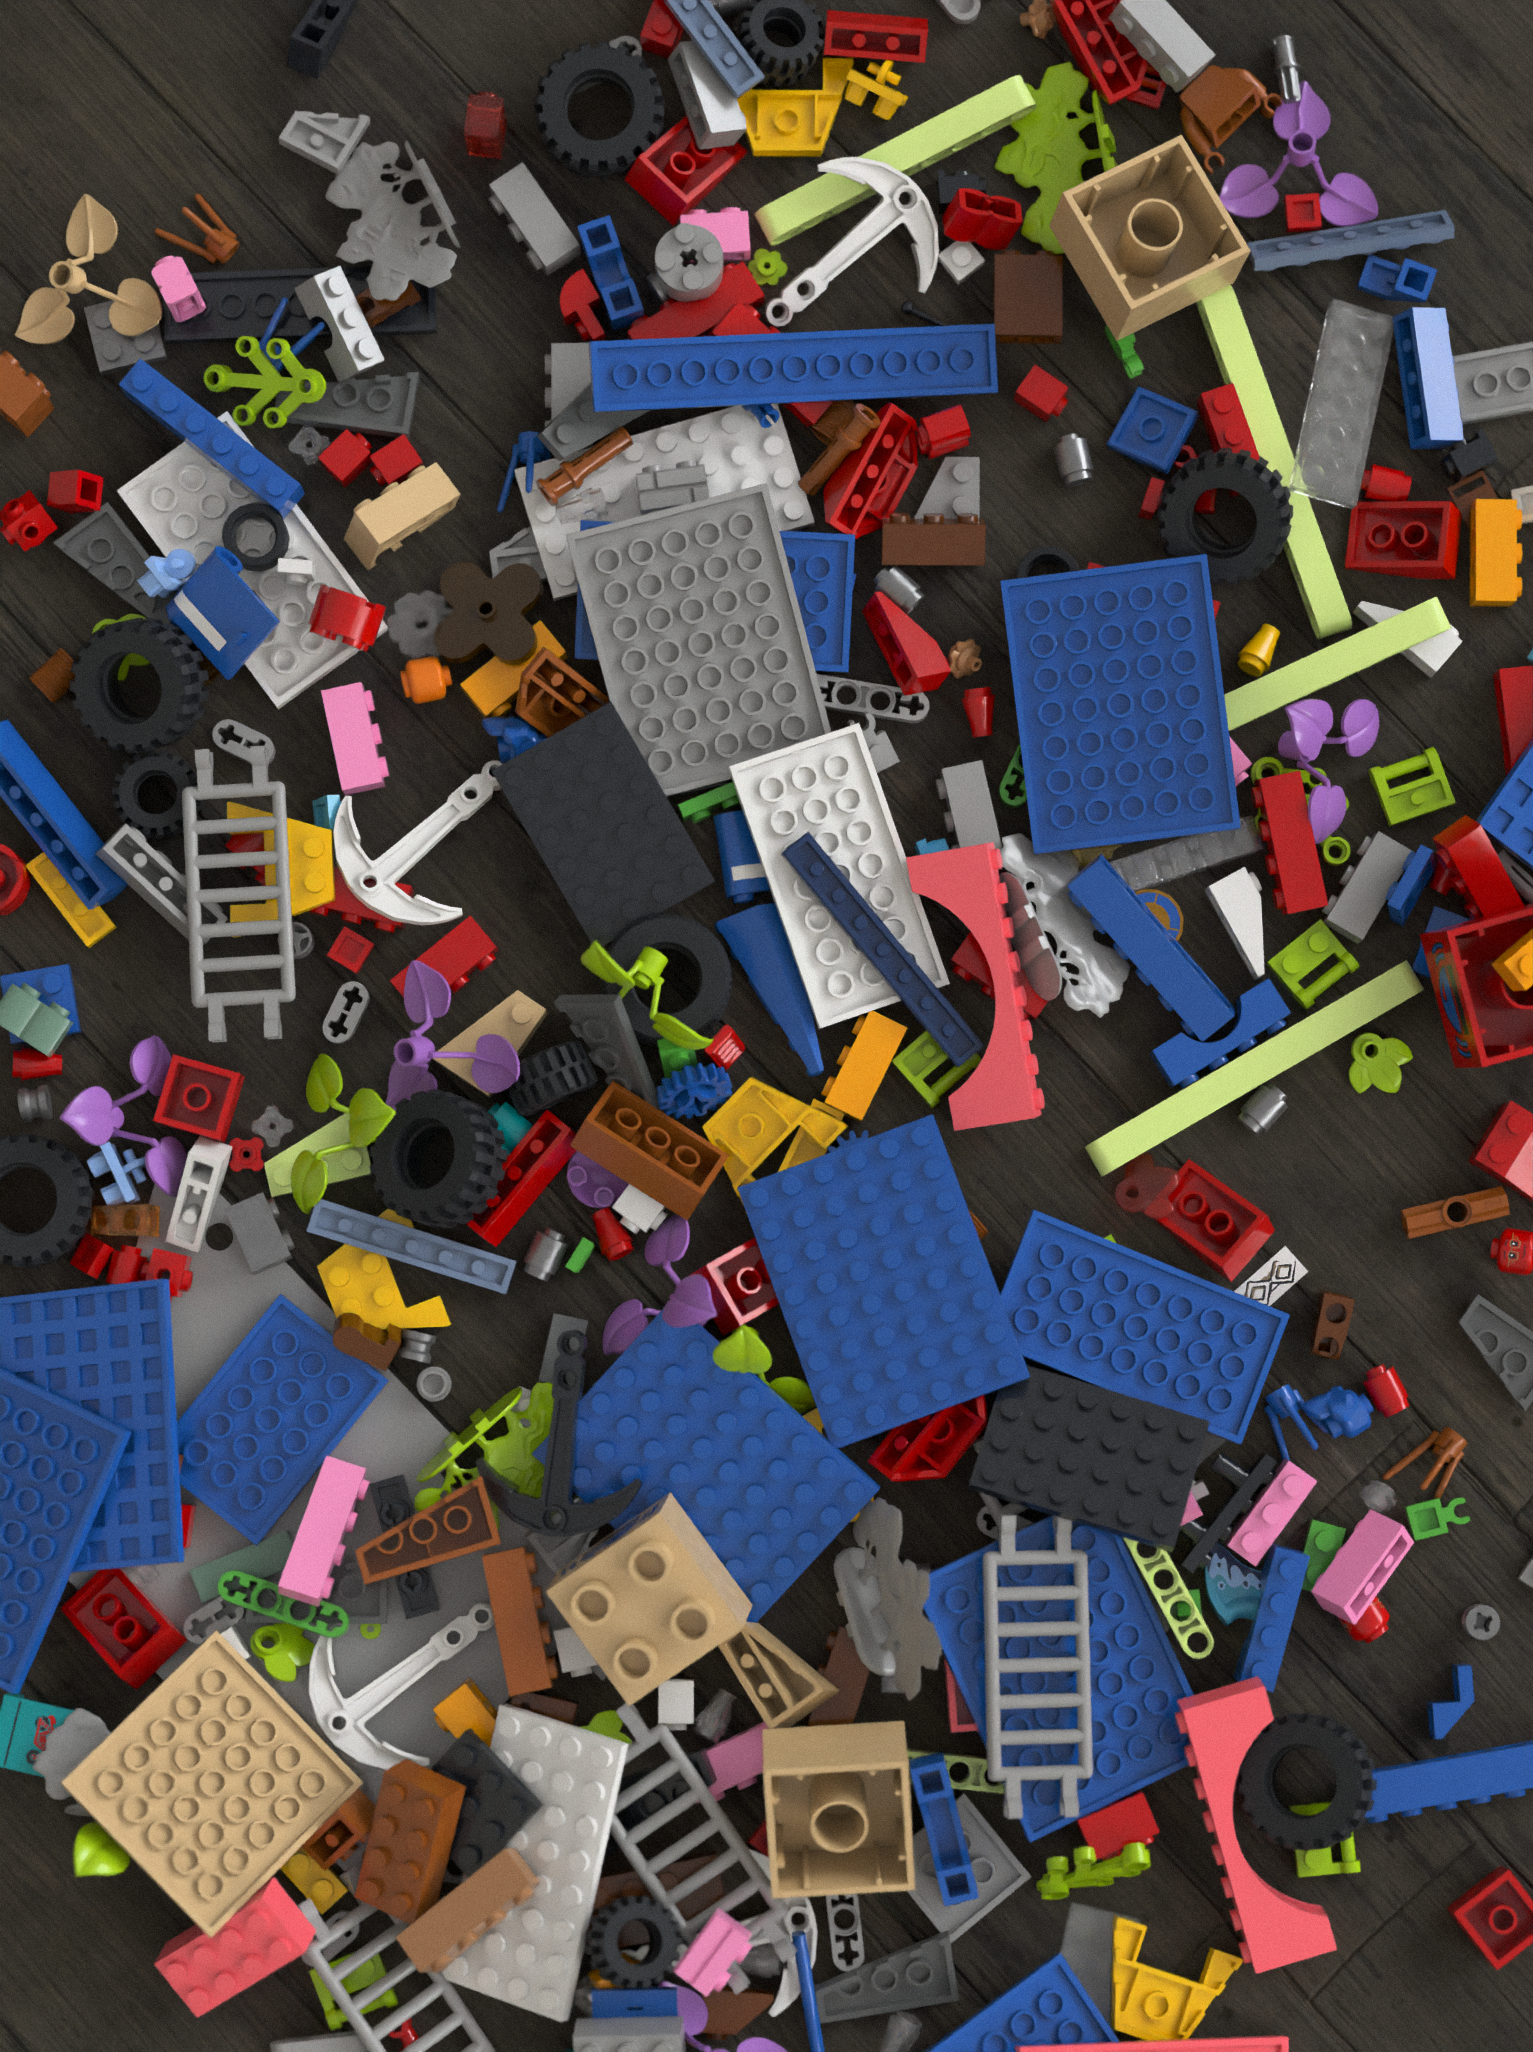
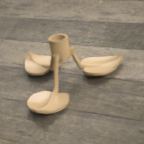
M84 194L77 203L71 215L66 233V243L70 253L80 258L74 260L69 258L66 262L59 261L55 263L49 272V280L55 289L49 287L40 288L28 298L23 309L19 327L15 333L22 340L35 344H52L64 339L72 330L75 322L73 312L66 307L70 302L66 292L76 294L84 288L114 301L109 309V320L112 327L123 335L137 336L156 326L161 320L162 305L160 298L154 288L147 282L137 278L125 279L120 283L118 294L116 295L88 283L84 270L77 267V265L92 261L94 253L104 254L108 252L114 245L118 234L117 222L114 216L88 194Z

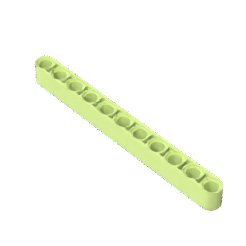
M1229 285L1197 301V306L1225 385L1234 383L1259 456L1269 462L1266 467L1271 472L1277 469L1282 476L1281 485L1283 487L1288 486L1291 496L1288 501L1290 505H1293V517L1290 521L1292 527L1283 547L1313 631L1318 639H1322L1352 629L1351 616L1232 286Z
M1406 960L1098 1138L1084 1148L1102 1177L1420 993L1424 988Z

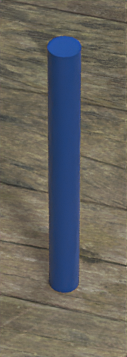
M795 1931L791 1936L793 1945L797 1949L795 1960L810 2052H825L805 1931Z

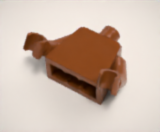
M1215 65L1209 66L1199 77L1197 76L1181 89L1183 93L1179 98L1182 106L1180 119L1185 136L1196 153L1203 155L1202 168L1209 175L1214 173L1208 165L1209 158L1216 159L1220 167L1224 165L1223 156L1218 152H1212L1211 146L1217 149L1258 107L1262 116L1271 118L1275 115V112L1268 107L1267 102H1271L1276 108L1282 105L1280 95L1275 93L1268 95L1266 87L1248 70L1237 68L1222 69Z

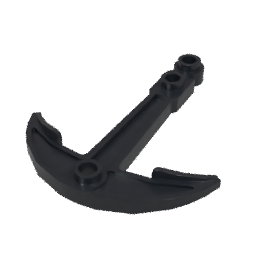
M579 1330L565 1331L557 1340V1349L560 1356L555 1360L552 1385L554 1405L540 1498L518 1492L520 1486L501 1475L483 1457L476 1460L479 1476L482 1475L486 1492L506 1516L513 1522L535 1533L552 1537H568L597 1530L620 1516L629 1507L643 1483L637 1478L621 1490L596 1498L592 1503H575L572 1501L578 1402L582 1399L586 1366L582 1355L586 1352L588 1346L586 1336ZM572 1337L579 1340L580 1345L577 1350H573L569 1345ZM568 1372H572L576 1377L573 1385L568 1384L566 1381V1374ZM554 1511L561 1515V1522L559 1524H555L551 1519V1514Z

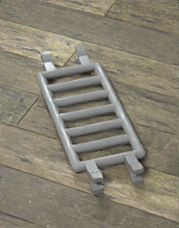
M250 746L253 783L226 785L213 784V752H210L209 749L195 750L198 786L186 787L182 791L191 1000L193 1006L197 1008L208 1007V1038L212 1043L227 1042L224 1006L264 1004V1038L268 1040L282 1039L280 1003L292 1002L296 996L286 790L284 783L280 781L269 782L268 749H265V746ZM272 796L273 816L197 821L196 800ZM274 830L275 851L198 855L199 834ZM275 864L276 885L200 890L199 869ZM277 899L278 920L202 924V903ZM279 933L280 954L203 959L202 938ZM274 968H280L281 989L205 993L204 973Z
M997 1515L999 1551H989L983 1555L987 1774L991 1781H1004L1003 1815L1008 1819L1023 1818L1021 1781L1060 1780L1059 1814L1064 1815V1817H1079L1077 1779H1088L1093 1773L1087 1553L1084 1550H1071L1072 1521L1053 1515L1055 1550L1015 1551L1016 1515ZM1074 1564V1585L997 1587V1566ZM1075 1600V1621L998 1623V1601ZM1075 1635L1076 1657L999 1659V1637ZM1076 1671L1077 1693L1000 1695L999 1673ZM1077 1707L1078 1729L1001 1731L1000 1709ZM1078 1743L1079 1765L1001 1767V1745Z
M625 1703L616 1710L617 1714L636 1739L628 1745L624 1765L659 1741L671 1759L617 1795L610 1833L653 1898L663 1903L662 1907L670 1909L674 1914L671 1919L673 1922L679 1923L680 1930H677L676 1933L679 1937H682V1942L686 1948L690 1947L696 1938L695 1933L703 1929L717 1908L726 1913L757 1891H760L771 1909L744 1926L752 1933L749 1940L764 1931L783 1963L793 1957L797 1949L777 1923V1921L787 1915V1906L781 1898L772 1899L771 1882L668 1727L664 1724H659L649 1730L634 1704L628 1706ZM680 1771L691 1789L626 1832L615 1814ZM700 1801L711 1819L646 1862L635 1844ZM717 1831H720L731 1849L666 1892L655 1874ZM737 1861H740L751 1879L686 1922L675 1904ZM734 1960L726 1971L731 1974L728 1983L737 1995L748 1987L750 1981Z
M357 1866L349 1868L339 1875V1878L354 1898L360 1876ZM310 1898L297 1905L316 1929L313 1939L304 1954L369 2052H386L380 2040L441 1995L453 2013L401 2052H425L460 2025H462L473 2042L461 2052H496L450 1981L445 1980L442 1971L436 1974L434 1972H427L433 1984L371 2029L360 2010L417 1969L410 1958H407L352 1999L340 1981L396 1941V1937L408 1928L410 1924L389 1915L394 1925L332 1969L320 1951L378 1909L355 1898L360 1906L328 1928Z

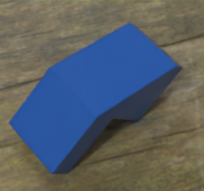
M1368 255L1356 289L1385 300L1426 302L1437 269L1405 258L1402 265H1398L1376 256Z
M1465 1663L1451 1664L1453 1700L1426 1701L1429 1737L1443 1739L1474 1702L1471 1665Z

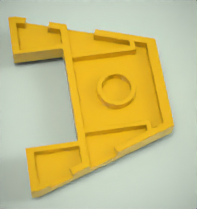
M823 58V90H753L751 88L740 96L737 101L740 110L746 118L747 129L745 134L753 156L821 157L849 82L846 77L850 69L853 70V58Z
M227 802V819L273 816V813L234 802ZM287 818L292 916H296L335 901L333 831ZM274 830L228 833L230 835L264 833V851H275ZM275 864L265 865L266 886L276 885ZM267 899L265 904L230 905V922L278 920L277 899Z
M750 1077L702 1128L710 1143L729 1154L723 1166L737 1196L741 1199L738 1187L756 1181L752 1173L798 1125L803 1127L824 1149H827L848 1126L844 1122Z
M387 1209L378 1216L414 1228L412 1220L397 1215L393 1210ZM344 1244L317 1266L336 1318L343 1313H355L365 1323L386 1330L389 1323L402 1329L447 1327L451 1325L440 1295L411 1307H405L386 1256Z
M1114 1915L1111 2027L1117 2031L1145 2040L1188 2039L1205 2016L1204 2011L1214 1997L1220 1995L1226 1986L1224 1983L1234 1970H1238L1243 1959L1210 1947L1199 1982L1136 1962L1147 1926Z

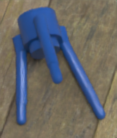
M286 297L281 299L262 339L259 341V348L278 372L285 365L280 359L269 357L266 346L288 303ZM323 322L316 325L290 348L294 356H297L316 339L314 337L325 327ZM276 344L275 352L279 355L282 348Z
M538 432L520 433L518 444L513 445L511 462L499 498L498 512H503L519 458L521 463L526 464L525 490L527 493L532 491L534 464L541 462V460L542 462L550 460V451L537 437Z
M1288 1383L1265 1397L1269 1405L1264 1410L1270 1418L1282 1461L1285 1458L1290 1461V1457L1277 1414H1279L1281 1419L1290 1415L1312 1449L1316 1450L1318 1444L1297 1412L1300 1408L1302 1409L1301 1405L1305 1403L1297 1389L1293 1391ZM1305 1413L1324 1433H1328L1321 1420Z

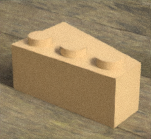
M437 462L427 468L424 465L419 466L408 475V480L400 485L397 482L390 484L381 492L380 497L374 501L366 499L354 508V515L344 540L367 571L376 565L375 560L380 553L388 548L395 552L402 546L400 543L402 539L417 530L421 533L455 507L461 494Z
M517 990L437 1052L476 1053L478 1038L487 1034H496L505 1038L513 1046L519 1057L548 1015V1012L544 1007ZM433 1059L487 1097L491 1098L494 1094L483 1091L475 1083L472 1076V1065L475 1059Z
M746 1622L743 1629L718 1645L769 1729L790 1728L840 1691L759 1623Z

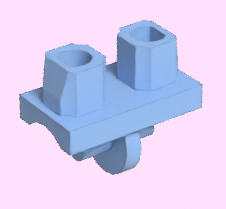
M175 549L166 558L151 556L144 562L149 571L137 581L150 597H155L158 594L162 598H167L174 591H179L187 582L186 578L193 574L196 567L195 558L192 553L184 549Z
M107 1142L101 1145L102 1151L89 1158L87 1163L94 1177L97 1178L109 1171H112L115 1177V1183L100 1189L108 1206L124 1202L133 1204L141 1200L129 1174H133L137 1184L146 1180L142 1168L146 1166L145 1157L137 1159L132 1149L123 1152L127 1164L124 1165L115 1144Z

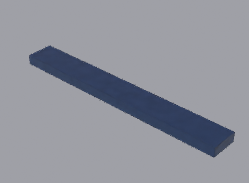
M809 832L805 833L780 854L956 1068L985 1046Z

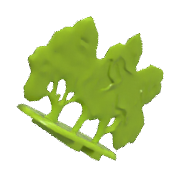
M1070 62L1048 67L1038 90L1025 83L1037 106L1028 115L1009 124L1020 136L1017 141L1003 146L994 166L995 169L1006 175L1013 174L1015 181L1024 188L1035 185L1040 188L1041 195L1036 203L1032 204L1027 210L1021 233L1032 242L1040 243L1044 250L1054 252L1055 255L1065 252L1049 225L1062 193L1085 182L1081 175V165L1086 160L1102 158L1104 172L1117 166L1114 157L1110 156V153L1117 152L1115 139L1108 124H1105L1098 92L1094 90L1092 93L1094 113L1088 114L1080 108V99L1088 87V78L1082 75L1081 72L1073 70V65ZM1070 112H1075L1078 118L1068 119L1066 115ZM1096 122L1100 148L1088 150L1085 143L1079 137V131L1089 123Z
M549 1382L536 1383L531 1391L530 1404L524 1412H513L511 1410L522 1396V1388L517 1387L499 1399L486 1412H483L481 1408L476 1410L470 1416L472 1424L461 1434L457 1435L453 1431L443 1439L446 1447L423 1467L417 1475L416 1481L425 1482L441 1470L446 1469L444 1483L441 1488L430 1487L421 1490L415 1496L414 1508L420 1512L441 1500L440 1494L443 1490L447 1492V1496L451 1494V1484L454 1485L456 1483L454 1476L459 1478L462 1487L480 1477L477 1467L473 1469H460L454 1460L474 1441L484 1450V1459L496 1471L520 1486L518 1492L540 1498L545 1466L532 1453L550 1433L554 1405L552 1397L553 1384ZM504 1416L509 1429L507 1435L487 1441L482 1434ZM523 1418L528 1419L530 1426L525 1427L519 1420ZM469 1473L473 1476V1479L465 1480L463 1474ZM487 1493L497 1530H499L498 1506Z

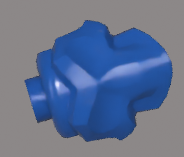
M490 717L482 719V726L488 734L497 736L501 763H506L546 739L545 734H538L537 728L522 717Z
M1334 1386L1330 1391L1311 1398L1301 1405L1305 1413L1321 1420L1324 1428L1333 1439L1340 1435L1351 1439L1367 1430L1371 1425L1369 1414L1374 1411L1370 1401L1363 1393L1358 1396L1352 1390H1344L1341 1386Z

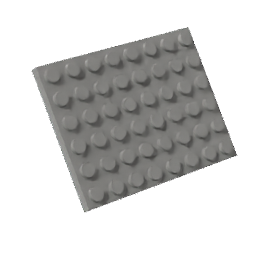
M767 483L566 535L609 701L614 705L666 796L732 779L728 769L729 766L831 732Z

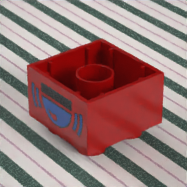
M1533 903L1420 934L1454 1068H1483L1533 1054V985L1525 991H1512L1491 965L1533 929Z

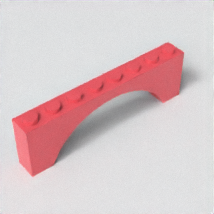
M994 842L906 857L912 892L940 903L954 913L968 927L986 956L994 983L995 1019L985 1055L970 1078L948 1097L954 1131L1033 1119L1042 1115L1041 1109H1044L1045 1106L1042 1089L1037 1088L1035 1080L1039 1067L1035 1054H1031L1029 1046L1033 1033L1030 1021L1025 1020L1023 1006H1026L1027 999L1024 987L1022 985L1019 986L1017 972H1020L1021 965L1017 951L1013 952L1011 938L1014 937L1015 931L1012 918L1006 915L1005 904L1008 903L1009 897L1006 884L1001 883L999 869H1002L1003 863L999 848L995 849Z
M1257 1676L1177 1700L1180 1712L1174 1713L1180 1734L1186 1733L1189 1745L1184 1746V1752L1189 1767L1195 1766L1198 1778L1193 1779V1784L1198 1799H1204L1207 1811L1202 1812V1817L1207 1832H1214L1217 1844L1211 1845V1849L1217 1866L1223 1865L1225 1877L1220 1878L1226 1899L1232 1897L1235 1909L1230 1910L1229 1914L1235 1931L1241 1930L1244 1942L1238 1943L1244 1964L1250 1963L1255 1973L1258 1974L1337 1950L1329 1918L1322 1906L1294 1899L1270 1886L1247 1863L1236 1838L1232 1811L1236 1777L1249 1747L1260 1732L1274 1719L1264 1684Z

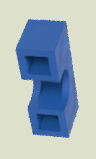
M610 215L577 226L579 240L612 331L630 326L635 320L644 316V309L633 278H630L626 268L621 245Z

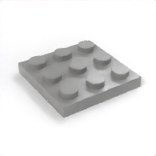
M962 1793L955 1801L979 1898L944 1906L925 1825L912 1835L915 1890H906L940 1933L948 1930L950 1944L1031 1877L965 1793Z

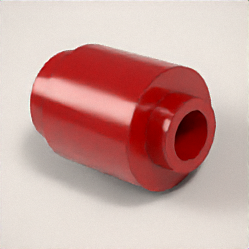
M1372 464L1370 470H1363L1359 489L1364 490L1365 498L1382 502L1406 501L1412 477L1404 475V471Z
M121 1245L120 1251L113 1250L106 1282L109 1285L139 1282L143 1264L147 1260V1257L141 1256L142 1249Z
M1383 1363L1365 1372L1367 1379L1362 1383L1377 1411H1382L1385 1418L1410 1406L1406 1399L1409 1395L1393 1366L1386 1368Z

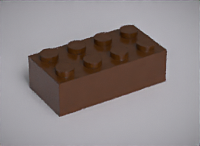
M717 1850L680 1857L655 1875L666 1892H668L718 1858ZM633 1867L602 1873L599 1877L591 1918L599 1915L598 1909L601 1906L610 1904V1901L616 1898L645 1896L650 1897V1900L655 1899ZM721 1873L675 1904L686 1922L725 1896ZM630 1920L625 1923L617 1937L618 1948L650 1942L647 1929L637 1920ZM589 1923L588 1931H591L592 1926H593V1925H591L590 1923Z

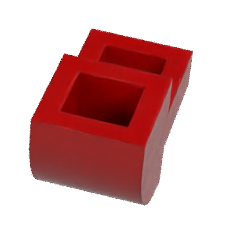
M581 269L574 273L562 288L560 307L563 322L567 326L578 320L574 325L584 342L590 340V342L606 341L605 332L592 312L601 307L600 297L584 269Z

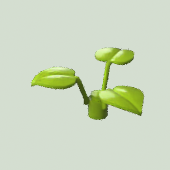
M597 940L584 952L581 962L587 969L609 983L616 982L618 985L623 986L618 993L621 999L635 985L642 989H648L649 986L655 985L650 1019L654 1021L653 1029L667 1041L688 1050L703 1049L712 1043L713 1039L700 1036L676 1018L657 1012L661 986L665 981L660 977V974L668 963V959L661 952L651 947H644L633 967L627 973L605 952Z
M319 1054L310 1070L306 1085V1097L310 1107L316 1112L324 1113L331 1105L332 1108L350 1115L351 1119L348 1121L350 1142L318 1150L314 1155L309 1150H303L297 1156L291 1171V1188L297 1205L306 1214H309L310 1210L318 1204L327 1187V1167L321 1158L349 1148H362L370 1143H376V1137L396 1114L391 1107L383 1102L375 1091L369 1088L359 1089L353 1096L349 1107L339 1104L335 1098L340 1095L343 1088L342 1075L335 1061L326 1054Z
M742 1325L734 1329L729 1338L720 1342L715 1347L713 1360L720 1368L730 1372L740 1371L741 1373L758 1374V1377L799 1414L816 1407L812 1392L806 1382L794 1377L777 1378L771 1383L766 1381L764 1372L770 1368L772 1357L767 1347L759 1339V1332L756 1329Z
M98 1823L86 1824L78 1832L74 1844L73 1861L76 1877L86 1875L110 1876L120 1874L128 1867L130 1856Z

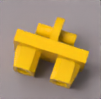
M886 60L882 67L873 62L869 64L867 71L876 75V80L850 69L846 77L850 82L844 98L858 106H862L869 90L880 97L872 113L885 120H890L898 107L904 106L908 99L906 95L884 85L888 81L897 86L901 79V76L891 72L894 64L891 60Z

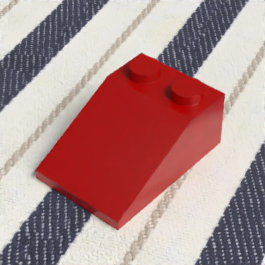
M686 116L652 144L646 152L637 157L625 181L674 226L680 221V215H687L688 211L693 210L744 158L748 151L738 142L733 146L699 150L688 117Z
M1451 501L1352 502L1345 568L1418 579H1455L1462 513Z
M1510 1100L1502 1104L1468 1162L1533 1202V1114Z
M1190 1159L1187 1160L1145 1210L1151 1218L1200 1260L1230 1282L1236 1278L1275 1231L1267 1214Z
M756 1238L747 1241L689 1275L699 1274L708 1281L713 1306L717 1314L713 1319L723 1336L779 1304Z
M121 1568L99 1570L60 1608L113 1671L136 1690L188 1640Z

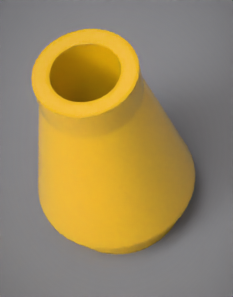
M1262 624L1260 630L1239 652V661L1237 663L1239 668L1256 677H1260L1263 672L1268 671L1277 639L1280 636L1279 630L1272 625Z

